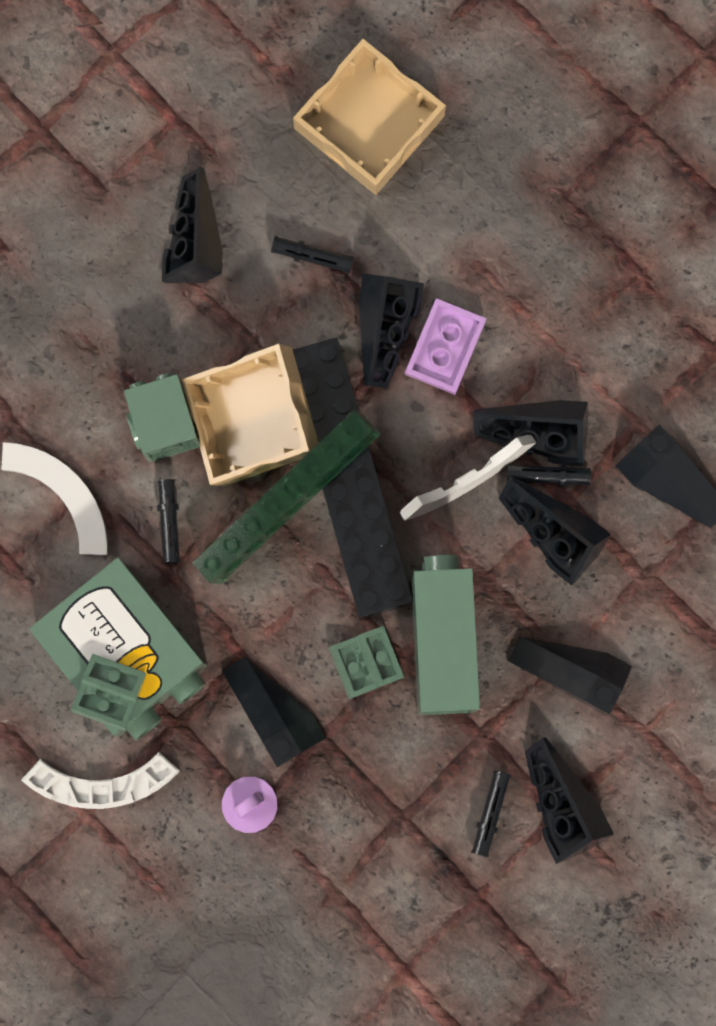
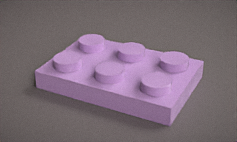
M436 298L409 361L405 375L455 395L485 325L486 318Z

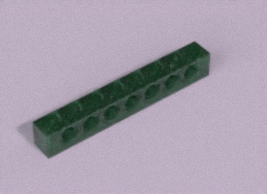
M353 410L192 563L210 584H222L380 435L379 431L363 413Z

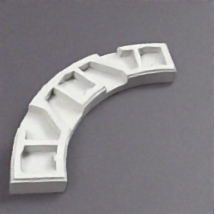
M532 435L516 437L493 455L480 471L477 472L474 468L454 481L453 487L445 491L440 487L431 492L416 496L401 510V516L406 521L451 502L504 469L536 444V441Z
M3 442L1 470L25 474L50 487L63 500L73 517L78 532L79 554L108 556L107 531L101 511L91 491L81 478L67 465L46 452L21 444Z
M158 752L145 765L122 777L108 780H86L64 774L40 759L21 781L34 791L56 802L72 807L104 809L130 804L151 795L170 782L180 770Z

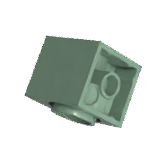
M165 373L157 376L156 381L147 384L145 381H139L129 385L130 389L124 390L130 412L126 413L134 443L137 449L142 450V454L149 463L200 447V440L191 417L185 391L177 374L172 376V373Z

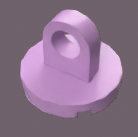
M242 777L232 782L225 790L222 798V812L226 821L234 829L244 833H254L266 828L274 820L278 809L277 796L273 787L265 780L257 777Z

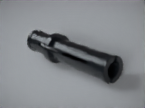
M278 236L274 237L271 253L294 258L295 262L302 260L347 272L348 274H350L354 259L353 256L350 257L306 245L305 241L299 240V242H295Z
M507 465V481L510 477H514L525 483L559 484L562 487H565V484L590 486L591 468H568L566 465H560V467Z
M175 479L158 480L159 505H157V511L160 512L163 563H179V534L177 525L179 504H176ZM166 496H168L169 499L170 518H168L167 516ZM168 524H170L172 547L169 546Z
M495 770L481 820L476 824L478 831L473 849L471 850V853L484 857H489L488 854L494 833H498L499 828L496 826L509 779L511 778V775Z

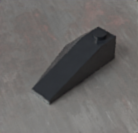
M198 167L182 177L175 205L176 210L179 212L175 224L170 225L169 233L173 235L170 248H165L163 254L162 282L205 283L222 274V245L204 168Z
M363 273L359 295L364 385L388 388L400 359L398 354L403 341L407 342L410 333L407 331L412 318L416 319L419 314L424 283Z
M557 400L475 409L473 411L474 436L506 446L516 437L532 435L536 444L525 452L526 454L532 455V453L542 455L548 458L547 461L555 464L584 466L588 432V402Z
M660 424L615 465L617 470L635 488L656 497L657 500L680 510L681 513L709 528L716 524V490L679 444Z
M514 477L508 479L499 496V500L518 525H523L532 537L529 540L534 547L538 546L546 556L545 562L549 568L570 585H573L599 556L611 536L609 532L588 516Z
M520 637L508 659L509 663L604 715L611 713L632 668L631 665L606 652Z
M247 657L222 670L276 767H280L326 739L314 716Z
M546 737L525 750L531 782L536 786L539 802L536 803L537 810L542 812L545 825V828L542 829L543 838L556 864L583 853L614 835L601 807Z

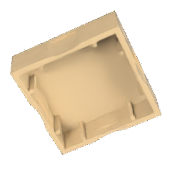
M362 39L338 66L333 77L323 87L318 89L293 117L294 129L373 194L377 195L444 118L446 105L418 82L402 74L392 61Z
M276 344L244 356L233 364L214 367L182 379L191 417L199 433L200 450L210 485L226 486L321 453L292 347Z

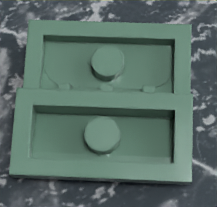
M384 626L362 633L328 648L348 699L355 698L404 678Z
M92 654L82 677V684L71 707V712L126 731L146 673Z

